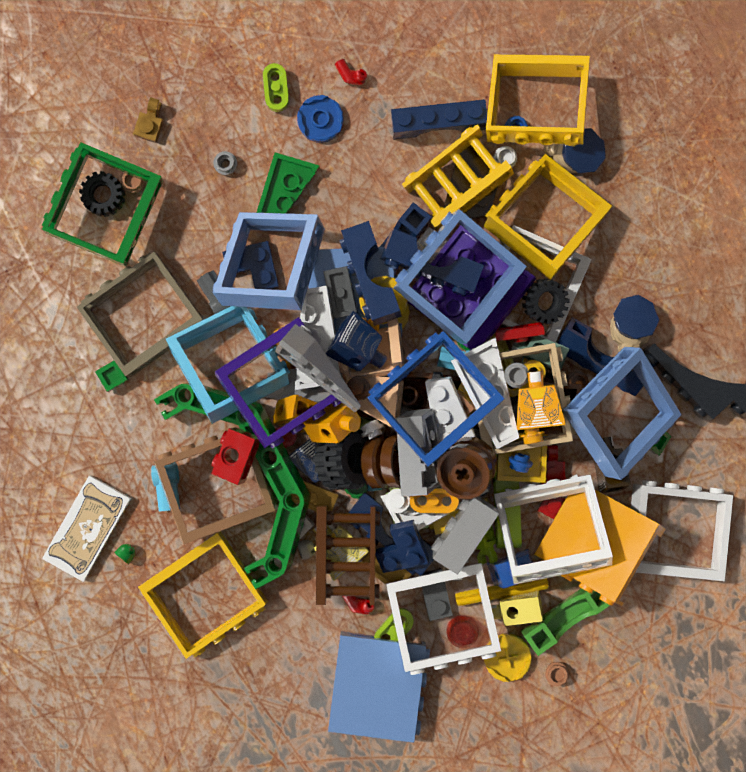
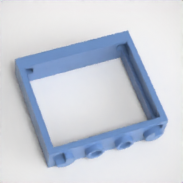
M458 209L453 213L449 211L440 223L443 226L438 232L434 230L425 241L428 245L423 251L418 250L410 259V262L413 264L407 271L403 269L398 274V277L395 279L397 284L393 289L457 342L467 344L527 266ZM457 223L509 266L461 328L409 286Z
M239 212L237 220L233 224L230 241L226 246L224 260L220 264L217 281L213 285V294L222 306L302 310L325 230L319 216L314 214ZM250 230L303 232L286 290L232 288Z
M624 347L562 410L605 477L622 480V478L629 474L635 464L644 458L647 451L658 443L660 437L682 415L642 349L636 347ZM633 369L660 412L615 459L587 415Z

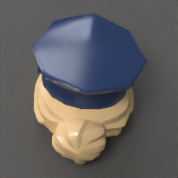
M585 128L583 145H544L545 153L552 156L555 162L572 174L595 172L606 158L604 140L592 128Z
M640 295L622 298L611 319V338L618 344L619 352L624 347L640 348V346L646 344L660 321L654 304Z

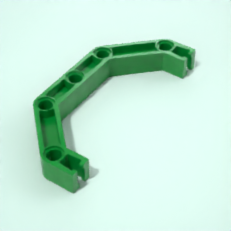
M189 383L177 385L154 399L156 405L165 404L166 406L170 404L168 399L174 397L175 402L178 404L172 411L167 412L164 410L161 412L164 420L175 418L187 410L206 415ZM204 386L214 405L230 397L227 392ZM186 389L191 392L190 400H187L185 397ZM255 401L248 405L268 436L276 432L264 407L260 403ZM239 410L221 419L239 425L240 429L255 435ZM260 442L255 455L280 502L265 556L244 568L248 574L252 571H257L258 566L264 565L268 576L252 580L251 582L255 589L280 577L291 568L310 502L309 491L283 443L272 449L270 445L264 448ZM270 451H273L276 454V462L270 460ZM292 493L298 495L300 499L299 505L292 501ZM274 558H278L282 562V568L275 565Z

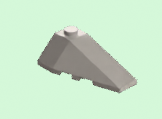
M295 324L279 342L275 352L352 411H358L361 405L319 343L312 337L313 332L304 325L299 327Z

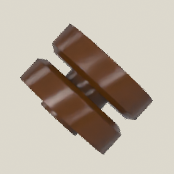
M397 435L389 437L377 436L371 440L368 439L363 447L361 468L363 477L371 488H401Z
M463 437L439 459L436 468L437 479L441 487L451 496L458 499L478 497L487 489L498 468L497 457L492 447L485 441L476 437Z

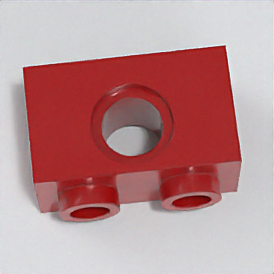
M237 427L228 428V431L226 430L221 437L220 444H222L220 452L213 458L212 467L214 468L211 474L240 485L245 483L260 441L256 435ZM232 449H236L239 454L237 461L231 458Z

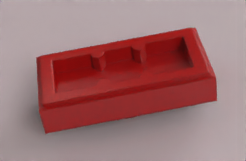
M541 322L498 328L495 332L496 342L514 339V342H524L528 340V337L545 334L544 325Z

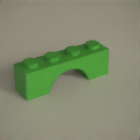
M581 588L545 613L543 621L531 623L521 630V633L539 656L558 643L560 637L576 623L589 616L599 614L610 605L600 600L601 594L595 590L591 594Z

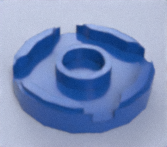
M312 96L304 101L298 111V127L308 140L316 143L328 142L341 132L344 123L343 111L340 105L328 96Z

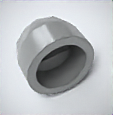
M302 540L298 542V550L302 560L308 559L315 554V544L312 541Z

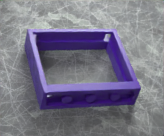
M299 317L215 371V376L264 448L269 445L272 449L285 441L283 439L284 435L290 431L294 435L305 428L303 422L309 418L315 421L326 413L324 408L330 404L336 407L342 403L333 395H329L268 436L228 378L276 347L295 324L299 327L304 325Z

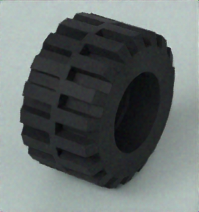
M359 429L356 432L349 433L339 443L317 442V447L314 449L315 457H313V462H315L314 468L315 472L318 473L319 481H322L325 487H329L331 490L362 488L366 483L361 468V456L368 436L363 438L361 435L363 433L362 430Z

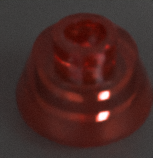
M459 615L448 623L446 634L451 644L459 648H467L476 642L479 629L471 617Z

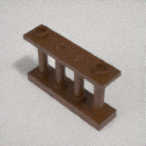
M317 505L316 605H326V598H331V596H370V605H375V599L380 598V584H375V526H380V511H375V505H370V513H332V511H327V505ZM332 523H370V538L332 537V535H327V525H332ZM332 547H370V562H331V559H327V550H331ZM331 572H370V586H331V584H327V574H331Z

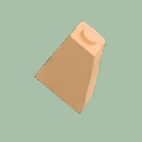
M342 374L343 380L347 385L348 381L346 379L345 374ZM389 377L367 378L371 389L378 382L383 384L389 379ZM400 381L379 400L395 419L401 414L403 381ZM368 398L358 401L361 405L360 410L392 427L369 402Z

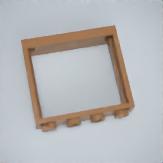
M217 435L204 439V444L195 447L194 443L183 446L180 453L172 455V452L169 451L157 456L159 460L154 462L182 544L275 511L262 471L255 457L251 469L264 504L187 532L164 466L222 446L220 444L221 438L218 439Z

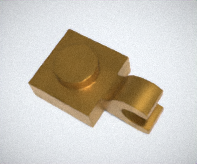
M150 97L147 114L139 113L133 132L134 136L157 143L164 122L163 119L158 118L162 107L160 100Z

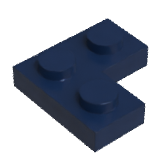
M265 241L245 246L237 273L251 270L255 289L270 290L279 288L269 242ZM222 251L223 258L225 257L226 251Z
M414 520L391 524L390 532L396 545L377 548L375 552L383 573L429 564L428 553Z

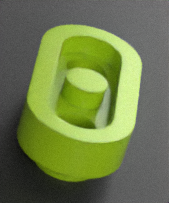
M269 64L263 71L265 101L271 111L281 112L289 104L287 75L285 69L280 64ZM273 75H278L279 79L277 81L271 80V77ZM277 97L282 99L279 104L273 102Z
M399 608L400 616L406 618V621L402 624L404 634L406 635L413 626V616L409 610ZM393 613L376 630L374 638L381 639L383 634L390 635V640L398 641Z

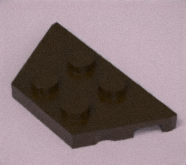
M471 145L460 153L478 178H484L490 173V168ZM455 164L451 183L459 193H465L471 188V183ZM497 188L466 211L465 214L471 219L486 217L485 215L493 206ZM448 193L446 196L444 208H446L449 204L452 203V198L449 196Z

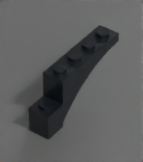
M655 343L648 345L643 350L648 361L662 372L660 375L662 379L669 385L673 384L678 389V396L683 401H689L694 406L693 411L699 418L713 420L729 404L731 405L729 407L730 410L737 417L746 418V383H729L695 373L670 358Z

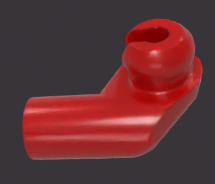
M341 59L334 64L345 83L358 86L365 83L367 72L364 69L350 70L345 59Z
M342 596L353 613L368 615L375 608V605H370L369 599L357 598L356 596Z

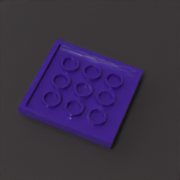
M461 225L432 261L431 265L437 267L450 266L461 256L484 265L474 293L460 296L453 293L452 288L444 285L441 288L430 284V279L423 276L412 287L413 290L459 328L464 325L509 267ZM524 269L468 343L463 345L469 350H473L488 342L534 283L536 277Z

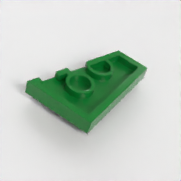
M275 152L256 213L288 214L319 170L320 165Z

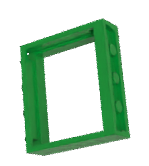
M80 142L78 148H75L74 153H71L70 160L72 162L69 169H65L62 173L60 180L62 185L59 191H55L52 196L51 204L53 205L50 212H46L43 217L42 230L47 235L127 267L163 184V179L158 174ZM88 157L148 182L117 254L57 230Z

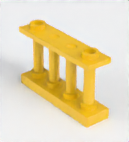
M478 125L473 128H467L457 141L418 172L409 174L402 184L408 193L415 189L432 211L433 218L430 219V222L437 231L443 226L440 222L449 211L453 213L460 209L465 213L514 174L512 167L506 160L502 164L500 162L497 163L480 142L479 138L483 134ZM470 145L490 168V173L484 178H478L460 155ZM451 160L471 183V188L465 193H459L441 170ZM432 175L435 176L452 198V203L446 208H441L422 184Z

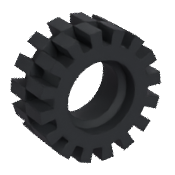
M100 171V174L93 172L91 177L89 175L86 176L87 181H82L81 185L83 188L79 189V193L82 195L80 200L84 203L85 208L97 216L103 215L108 217L110 213L112 215L116 214L115 210H120L122 208L120 206L121 203L125 202L123 198L125 191L119 180L112 174H106L104 171ZM99 186H107L111 190L110 199L104 203H99L94 198V192Z
M537 279V283L534 282L531 288L526 291L527 296L522 297V300L526 301V303H522V307L527 309L524 312L530 316L529 318L543 324H551V321L556 323L559 321L557 317L563 318L565 316L562 311H568L569 307L565 306V303H570V299L565 298V296L569 295L568 291L563 290L565 287L559 284V282L549 279ZM549 292L553 297L552 304L549 309L541 310L538 305L539 298L543 293Z

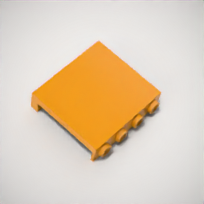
M595 490L613 556L612 565L560 576L571 582L575 578L581 582L580 588L591 594L595 590L601 594L599 599L610 606H613L614 602L623 606L624 603L620 601V598L656 535L662 537L666 529L655 521ZM585 492L567 496L534 554L541 558V561L600 550Z

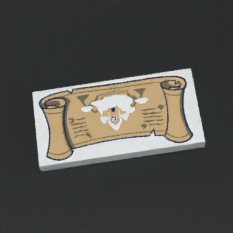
M91 475L88 476L42 559L84 582L132 498Z

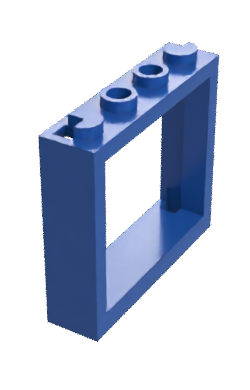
M444 331L439 335L434 333L425 341L427 346L421 351L415 349L406 358L408 362L401 368L399 365L393 368L387 374L389 379L383 384L380 382L375 384L368 391L371 395L367 397L369 402L427 467L505 399ZM443 345L490 399L426 454L379 400Z

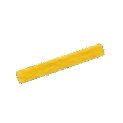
M544 578L519 583L507 588L488 586L489 599L494 600L548 589V580ZM479 588L455 594L458 606L482 602Z

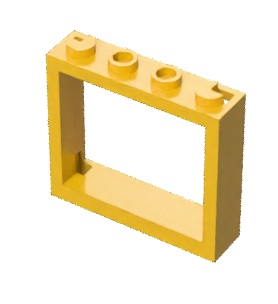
M494 54L486 123L487 142L495 144L512 142L521 145L528 143H540L542 145L565 144L567 146L583 145L590 56ZM501 77H581L577 128L496 126Z
M544 154L539 161L535 160L530 164L527 169L529 172L526 175L521 174L513 184L515 187L512 191L507 189L499 199L501 203L497 207L493 205L485 215L487 220L483 227L551 280L604 219L612 205L552 158ZM540 174L592 214L553 261L500 220Z
M221 531L138 587L186 659L191 655L194 658L206 651L204 646L210 642H213L214 645L226 637L224 633L232 628L236 631L246 623L244 619L251 614L253 617L258 616L265 610L264 605L268 602L260 588H254L251 582L254 579L249 573H246L245 566ZM219 544L256 601L191 644L154 587Z

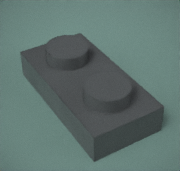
M348 266L323 271L326 286H328L333 319L348 316L352 311L358 314Z
M442 568L424 572L421 576L441 572ZM445 582L422 586L429 621L453 616Z

